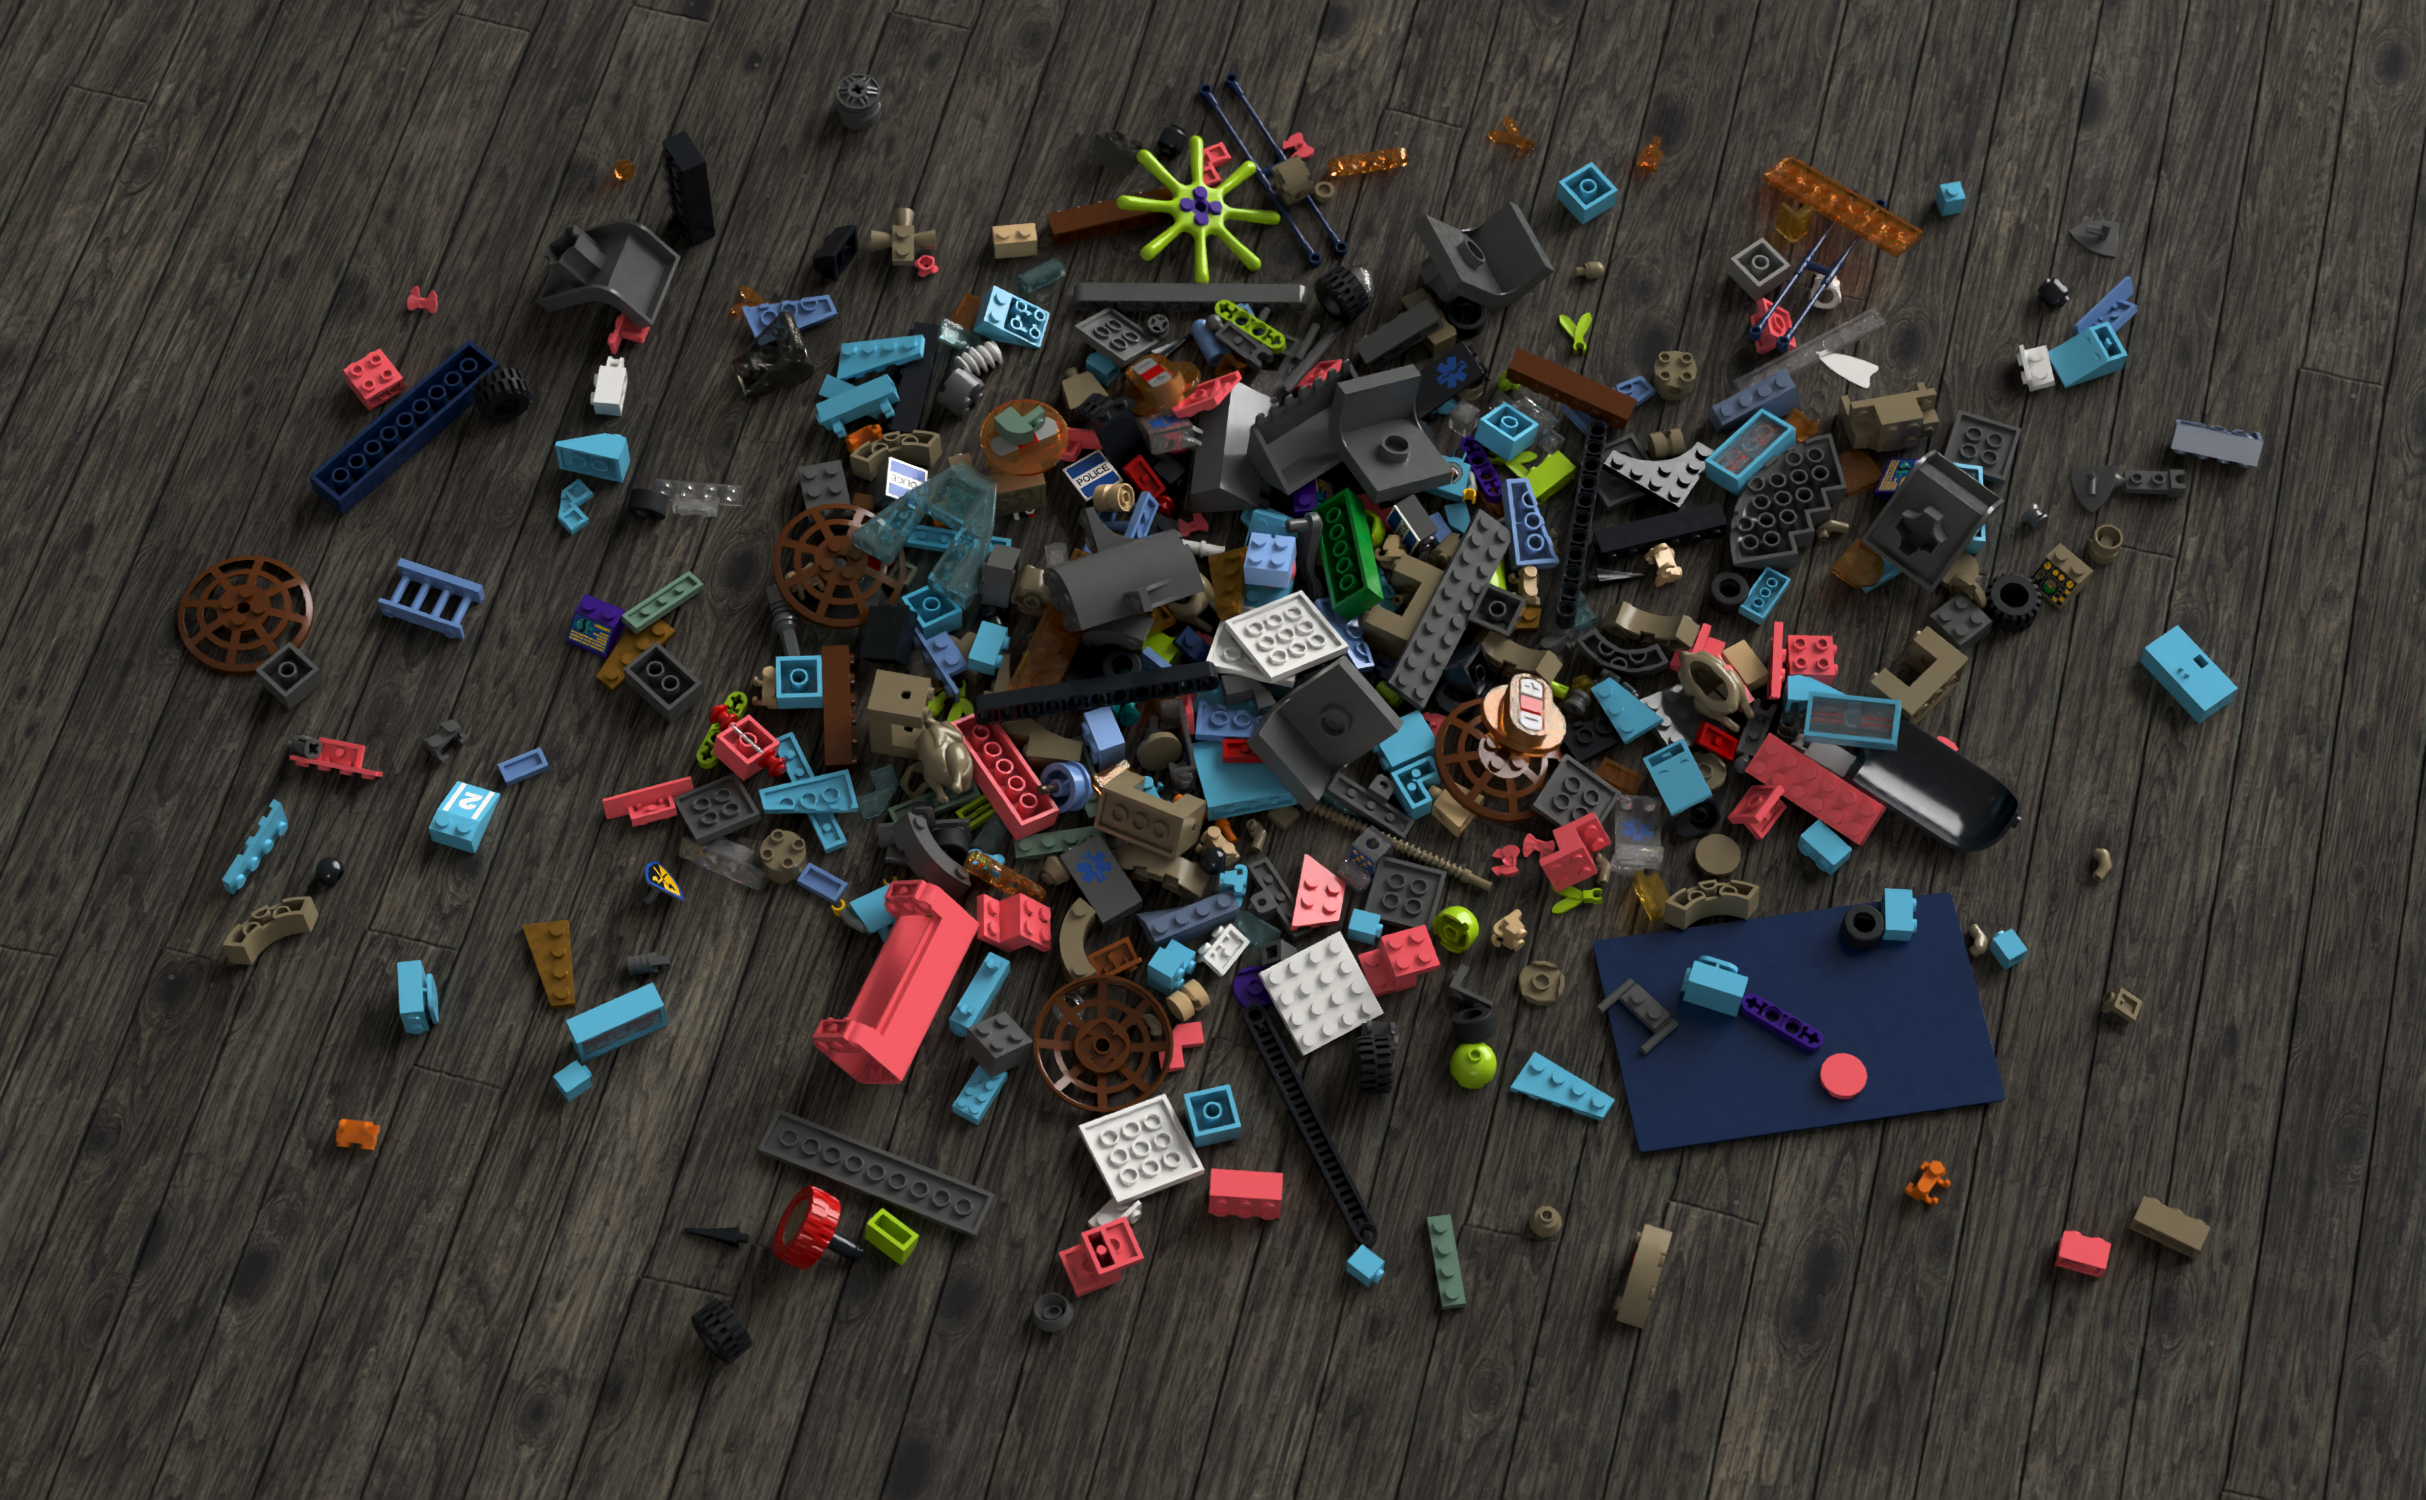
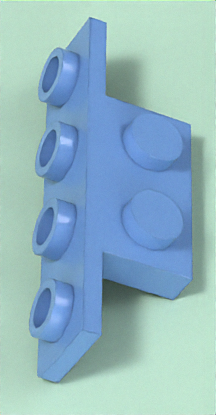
M2126 276L2075 324L2076 335L2090 327L2109 322L2114 332H2116L2138 312L2136 304L2126 301L2134 294L2131 277Z
M916 625L913 645L915 647L919 646L922 651L923 660L926 664L930 663L933 668L934 677L937 681H942L947 697H952L955 703L960 702V692L951 677L968 669L966 660L947 631L926 640Z

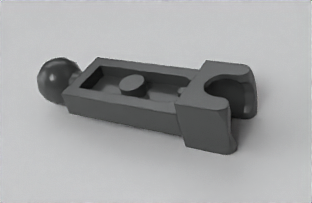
M1212 314L1207 317L1205 324L1208 330L1217 331L1215 339L1245 361L1256 373H1262V363L1260 360H1265L1268 363L1273 361L1274 355L1270 349L1258 343L1230 320L1223 325L1222 319L1218 315Z
M2172 469L2169 472L2124 470L2123 477L2116 473L2113 490L2124 486V493L2163 494L2168 497H2182L2187 488L2186 484H2181L2185 471Z
M1759 698L1755 699L1752 707L1755 717L1747 720L1735 752L1736 755L1740 756L1734 761V768L1738 773H1747L1745 770L1751 762L1750 760L1753 759L1766 738L1776 712V704H1772L1768 710H1762L1760 708L1761 700Z

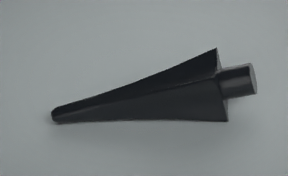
M1190 333L1172 343L1151 350V359L1162 367L1178 349L1193 338L1192 334Z
M1596 568L1595 574L1587 575L1586 580L1588 584L1595 583L1596 589L1620 582L1643 579L1647 575L1645 573L1618 572Z
M687 1227L684 1229L686 1233L706 1237L739 1248V1243L748 1244L750 1238L749 1234L740 1232V1227Z

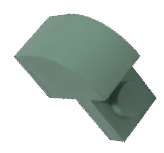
M1039 405L1022 417L1010 406L994 418V430L1011 444H1029L1034 441V431L1041 429L1045 423V410Z

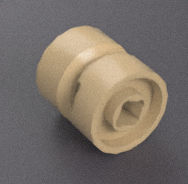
M1128 483L1098 485L1093 493L1094 506L1100 513L1130 511L1135 501L1133 488Z
M1192 979L1181 987V992L1177 990L1168 996L1166 1003L1173 1015L1179 1021L1185 1022L1195 1015L1194 1010L1200 1011L1210 1004V999L1204 988L1196 980Z

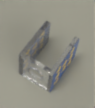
M1371 825L1351 844L1350 863L1372 880L1375 875L1376 861L1382 856L1392 858L1394 842Z

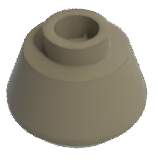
M1048 856L1041 869L1043 873L1041 875L1042 879L1048 885L1054 884L1055 886L1069 881L1071 874L1064 863L1056 856Z
M1542 1206L1531 1213L1529 1224L1532 1231L1538 1236L1551 1237L1559 1232L1562 1219L1554 1208Z

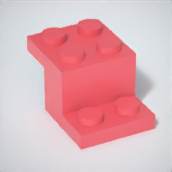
M1594 812L1552 831L1559 851L1540 859L1539 862L1556 892L1598 874L1591 853L1611 845V842Z
M1021 893L1001 901L986 894L977 896V922L980 925L977 930L978 939L1007 953L1027 945L1042 952L1051 950V913L1049 907Z
M1425 925L1382 936L1380 949L1357 956L1361 971L1376 998L1416 987L1418 974L1440 969L1438 957Z
M1126 1216L1081 1233V1244L1059 1252V1258L1076 1297L1121 1281L1123 1269L1144 1261V1256Z

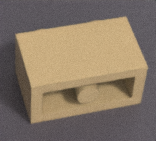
M1035 223L992 227L995 259L1037 255Z
M1744 639L1722 651V659L1726 665L1731 664L1749 692L1767 684L1769 671Z

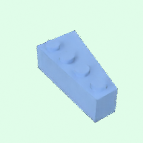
M1528 478L1506 479L1501 485L1505 525L1512 532L1513 536L1508 546L1511 571H1519L1523 566L1526 567L1527 565H1533L1536 569L1554 568L1560 561L1554 552L1552 540L1546 531L1543 516L1540 515L1538 510V503Z

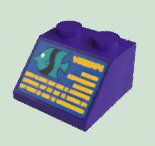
M1890 458L1873 494L1889 501L1919 460Z
M1318 476L1291 493L1293 518H1304L1306 512H1312V509L1333 497V482Z
M585 594L574 611L566 642L607 658L626 627L621 621V615L625 613V610Z

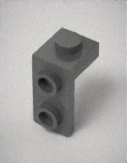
M1461 964L1458 971L1453 970L1448 980L1451 983L1448 996L1456 1003H1464L1472 1008L1486 1007L1492 1011V1001L1463 988L1468 978L1470 967Z

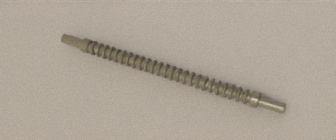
M1318 801L1306 809L1308 812L1312 810L1313 814L1319 813L1320 817L1324 815L1326 820L1330 818L1331 822L1337 821V825L1343 824V828L1348 826V830L1354 829V832H1360L1361 836L1365 834L1366 838L1370 837L1371 826L1368 827V823L1362 824V820L1356 821L1355 817L1351 819L1350 815L1345 816L1344 812L1338 813V809L1334 811L1333 807L1327 808V804L1321 805V802ZM1382 831L1385 836L1394 842L1393 848H1395L1396 852L1400 850L1402 855L1406 853L1407 857L1413 856V860L1417 858L1420 863L1424 861L1425 865L1430 864L1431 868L1435 866L1438 870L1442 869L1448 872L1449 876L1454 875L1455 879L1460 878V881L1465 884L1469 882L1487 891L1491 889V882L1472 874L1471 870L1467 868L1463 870L1462 866L1456 867V863L1451 865L1449 860L1445 862L1444 858L1439 859L1438 855L1432 856V852L1427 854L1426 850L1421 851L1420 847L1415 848L1414 844L1410 846L1408 841L1403 843V839L1397 840V836L1391 837L1390 833L1386 835L1385 831Z

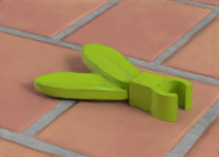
M1585 313L1581 316L1577 327L1569 317L1565 315L1559 316L1561 327L1574 339V355L1577 352V348H1582V354H1585L1586 344L1583 337L1592 321L1590 313Z
M1489 450L1488 452L1489 455L1495 456L1494 459L1488 457L1491 464L1502 466L1505 464L1518 478H1523L1528 472L1521 464L1533 462L1537 458L1536 453L1527 451L1521 452L1510 461H1506L1493 451Z
M965 680L962 681L963 687L958 688L960 702H954L948 715L947 721L949 722L960 719L962 713L965 716L974 713L972 704L966 699Z
M1552 884L1550 885L1555 893L1567 897L1553 906V914H1563L1577 907L1583 901L1584 903H1602L1601 896L1598 898L1594 897V895L1602 894V889L1600 888L1583 890L1582 892L1570 886L1556 892Z

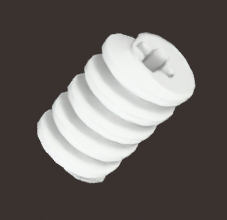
M993 340L985 342L984 347L978 345L976 350L970 349L969 354L964 352L961 357L956 356L954 358L956 369L960 368L962 370V367H965L971 373L975 372L977 376L981 375L980 368L984 372H988V364L993 369L996 367L995 361L1000 365L1003 364L1000 349Z

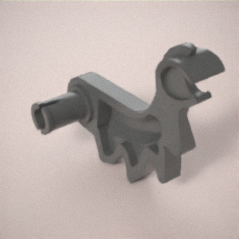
M1306 512L1304 518L1286 519L1285 529L1287 533L1298 532L1299 538H1296V551L1299 560H1295L1296 566L1302 572L1300 580L1308 583V596L1314 604L1316 599L1326 598L1322 583L1315 575L1316 557L1323 524L1317 512Z

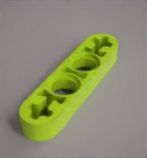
M1221 300L1216 303L1215 314L1222 319L1224 324L1230 320L1258 343L1265 345L1273 354H1279L1284 351L1286 347L1285 338L1280 332L1231 301ZM1228 308L1229 313L1226 311L1221 313V309L1226 310ZM1239 318H1246L1248 320L1245 325H1238L1236 323V320ZM1261 328L1265 332L1261 336H1255L1253 331ZM1272 341H1273V342L1279 341L1280 344H1279V345H1278V344H1274V346H1273V345H1272Z
M739 691L731 693L724 703L728 707L727 713L729 715L736 714L738 721L742 719L748 708L746 695ZM738 700H741L742 704L738 703L734 712V702H738ZM719 723L712 724L696 754L699 766L704 769L713 768L719 760L712 753L714 743L711 741L713 736L721 733ZM709 747H710V748L712 749V751H711V758H707L706 761H705V760H703V756H704V757H707V756H708V754H709V752H710V749H709Z

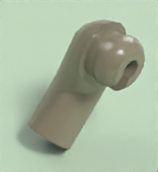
M1828 520L1818 526L1816 530L1817 538L1822 541L1827 540L1829 533L1833 531L1846 534L1849 525L1845 522Z
M1250 819L1246 823L1248 832L1253 838L1250 849L1255 853H1260L1266 840L1267 832L1259 821Z
M1594 852L1591 856L1599 873L1597 883L1601 886L1608 885L1611 873V864L1601 853Z
M1974 924L1967 930L1974 939V945L1969 948V951L1974 957H1979L1980 954L1983 955L1986 952L1988 940L1979 926Z
M1142 1014L1140 1016L1145 1025L1150 1028L1151 1036L1162 1035V1026L1159 1019L1152 1014Z

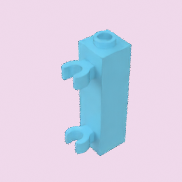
M885 374L817 403L818 413H815L820 425H824L828 431L834 430L840 439L847 436L844 424L879 409L882 410L883 414L885 413L886 418L892 417L895 413L891 404L900 400L894 382L888 374Z
M992 952L987 954L949 1018V1026L954 1034L960 1037L966 1036L967 1028L980 1023L1010 973V961Z

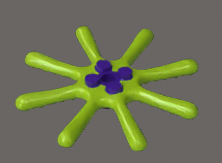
M1192 136L1189 139L1192 183L1190 185L1180 184L1149 151L1144 149L1137 153V160L1170 189L1174 196L1171 201L1121 195L1117 198L1116 204L1122 210L1164 212L1171 214L1174 218V224L1140 250V255L1144 260H1152L1180 233L1188 232L1194 237L1195 283L1209 282L1206 237L1208 235H1216L1249 270L1257 271L1260 269L1261 261L1238 241L1224 226V222L1228 219L1268 225H1277L1280 222V215L1276 211L1231 208L1223 201V197L1256 172L1254 162H1244L1220 186L1210 188L1203 182V140L1199 136Z

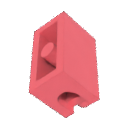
M2064 1230L2063 1236L2059 1241L2054 1265L2101 1278L2106 1270L2111 1243L2105 1242V1240L2098 1237L2082 1236L2077 1231Z

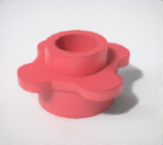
M924 255L914 262V266L919 270L918 275L920 277L938 272V266H935V259L932 256Z

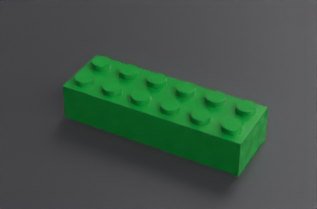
M1346 488L1312 509V512H1317L1322 519L1323 526L1319 546L1332 610L1349 622L1382 602L1384 597L1363 500Z

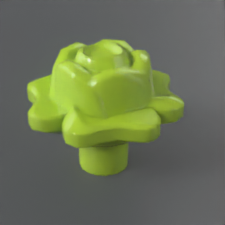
M1503 371L1497 381L1498 388L1500 389L1499 392L1503 393L1510 388L1516 391L1520 384H1514L1509 379H1506L1507 371Z

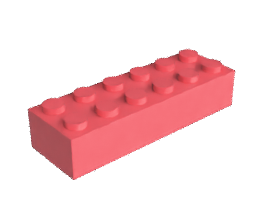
M974 713L950 722L963 735V742L972 756L974 781L1016 841L1055 825L1060 809L1049 794L1039 795L1036 788L1042 785L999 723L989 725L978 724Z
M1771 733L1767 735L1745 772L1765 785L1780 784L1785 790L1782 794L1784 797L1861 846L1864 845L1887 809L1884 805Z

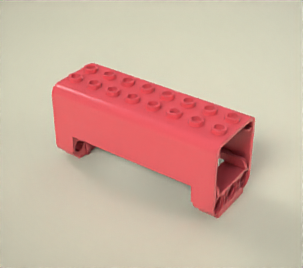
M924 880L891 882L884 896V906L886 907L885 910L896 921L847 1017L843 1019H833L832 1017L821 1019L812 1037L814 1038L813 1044L850 1077L863 1084H901L980 926L970 914L941 888L934 884L926 883Z

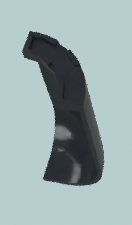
M1902 716L1900 717L1896 751L1861 747L1855 761L1850 765L1843 777V780L1947 847L1959 851L1974 852L1995 845L2005 836L2010 827L2015 829L2022 818L2019 816L2022 809L2021 802L2003 782Z

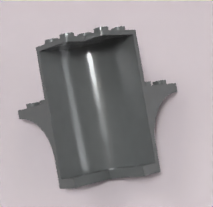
M1094 506L1079 510V522L1081 527L1085 528L1087 535L1085 537L1086 545L1089 550L1091 549L1092 553L1043 568V581L1049 587L1051 593L1049 595L1050 604L1056 611H1063L1062 622L1069 632L1085 630L1132 614L1146 613L1158 606L1205 591L1195 557L1189 545L1183 544V536L1179 531L1169 529L1142 538L1123 537L1114 533L1102 523Z

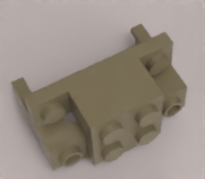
M1924 382L1916 383L1917 391L1854 402H1850L1848 395L1840 396L1838 413L1852 448H1870L1876 450V452L1895 451L1917 446L1922 437L1927 438L1936 435L1939 420L1934 410L1937 396L1935 389H1926ZM1872 419L1873 424H1870L1865 420Z

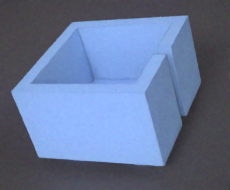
M1252 532L1244 563L1245 584L1289 588L1297 554L1296 537L1276 535L1275 538H1272L1271 534Z
M1110 706L1084 713V722L1081 723L1083 730L1081 736L1085 746H1089L1091 751L1089 756L1092 764L1097 765L1099 772L1125 764V741Z

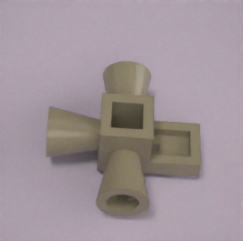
M899 208L893 212L896 224L893 225V234L871 230V250L876 251L892 247L893 266H914L915 247L936 251V230L914 234V225H912L914 212L908 208Z

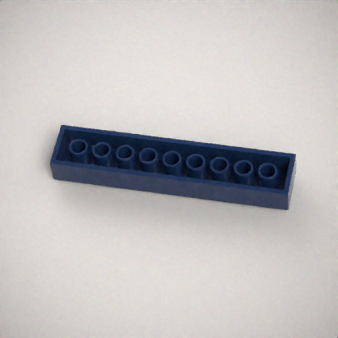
M471 340L466 341L309 476L313 491L342 515L346 514L476 402L472 393L475 383L487 373L497 369L500 370V364Z

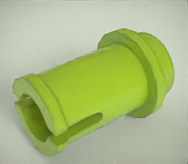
M1381 681L1375 690L1389 701V705L1398 707L1404 699L1385 685V681Z
M1552 681L1550 685H1542L1547 693L1561 700H1564L1569 690L1568 686L1566 687L1555 681Z

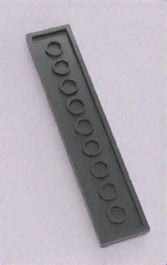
M1482 509L1477 510L1472 517L1385 683L1388 688L1419 710L1423 709L1427 704L1443 673V669L1446 667L1469 623L1468 617L1485 583L1490 582L1513 538L1510 530Z
M777 1109L758 1147V1153L973 1238H977L995 1199L994 1193L780 1109Z

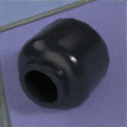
M1176 125L1165 127L1157 141V145L1161 149L1160 153L1169 158L1172 155H1181L1188 141V137L1185 134L1186 131Z
M2056 277L2052 279L2047 278L2037 290L2039 291L2038 298L2051 309L2056 308L2058 305L2062 308L2070 299L2067 296L2069 287Z

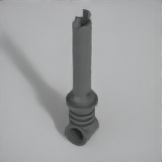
M777 585L766 586L768 602L773 617L771 625L780 634L784 655L801 656L795 633L799 619L795 616L794 610L783 599Z

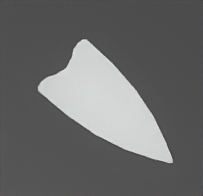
M1816 353L1837 374L1866 389L1870 385V376L1879 368L1877 365L1847 355Z

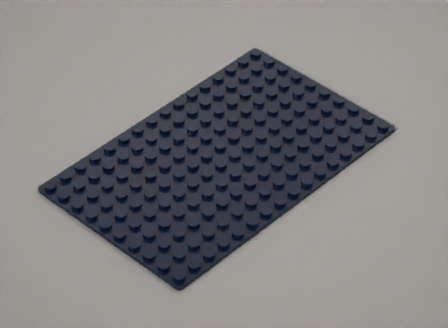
M1950 892L1913 896L1916 899V912H1913V919H1917V931L1912 934L1910 941L1882 940L1881 937L1876 946L1867 950H1858L1850 947L1841 935V924L1847 911L1856 905L1862 904L1690 927L1685 930L1675 929L1594 941L1593 950L1604 999L1630 978L1634 981L1635 985L1639 984L1671 1014L1670 1017L1678 1023V1026L1644 1055L1639 1050V1047L1655 1033L1627 1009L1619 999L1607 1009L1639 1152L1649 1153L2003 1102L2006 1095L1952 894ZM1881 901L1863 903V905H1869L1877 909L1881 914ZM1857 922L1854 924V927L1860 932L1867 933L1871 931V928L1866 923ZM1700 956H1710L1734 964L1738 968L1737 974L1749 977L1743 997L1747 994H1756L1817 1029L1823 1035L1821 1049L1814 1053L1805 1051L1745 1016L1740 1007L1737 1017L1684 1001L1685 992L1681 991L1687 968L1692 969L1694 961H1698ZM1751 1002L1748 1004V1008L1755 1007V1003ZM1764 1007L1759 1011V1015H1762ZM1773 1012L1765 1015L1766 1019L1770 1022L1778 1020V1016ZM1793 1024L1786 1026V1030L1789 1033L1795 1034L1798 1032L1797 1026ZM1802 1031L1801 1036L1799 1037L1800 1039H1802L1803 1035L1805 1034V1031ZM1812 1037L1808 1043L1813 1044L1816 1042V1038ZM1846 1053L1853 1055L1866 1068L1867 1080L1865 1087L1851 1099H1839L1831 1096L1820 1083L1819 1074L1822 1064L1828 1057L1834 1054Z

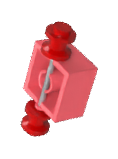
M725 704L716 705L711 709L709 721L712 724L719 723V730L721 731L716 736L712 753L739 778L745 781L765 767L769 769L768 775L770 777H779L786 771L787 760L783 757L777 758L780 742L755 719L747 715L738 721L736 714L729 715L727 713L728 707Z

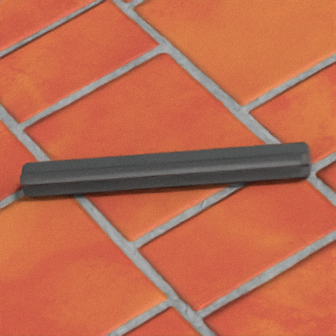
M1337 321L1328 329L1281 384L1280 391L1284 395L1290 394L1342 334L1345 330L1342 322Z

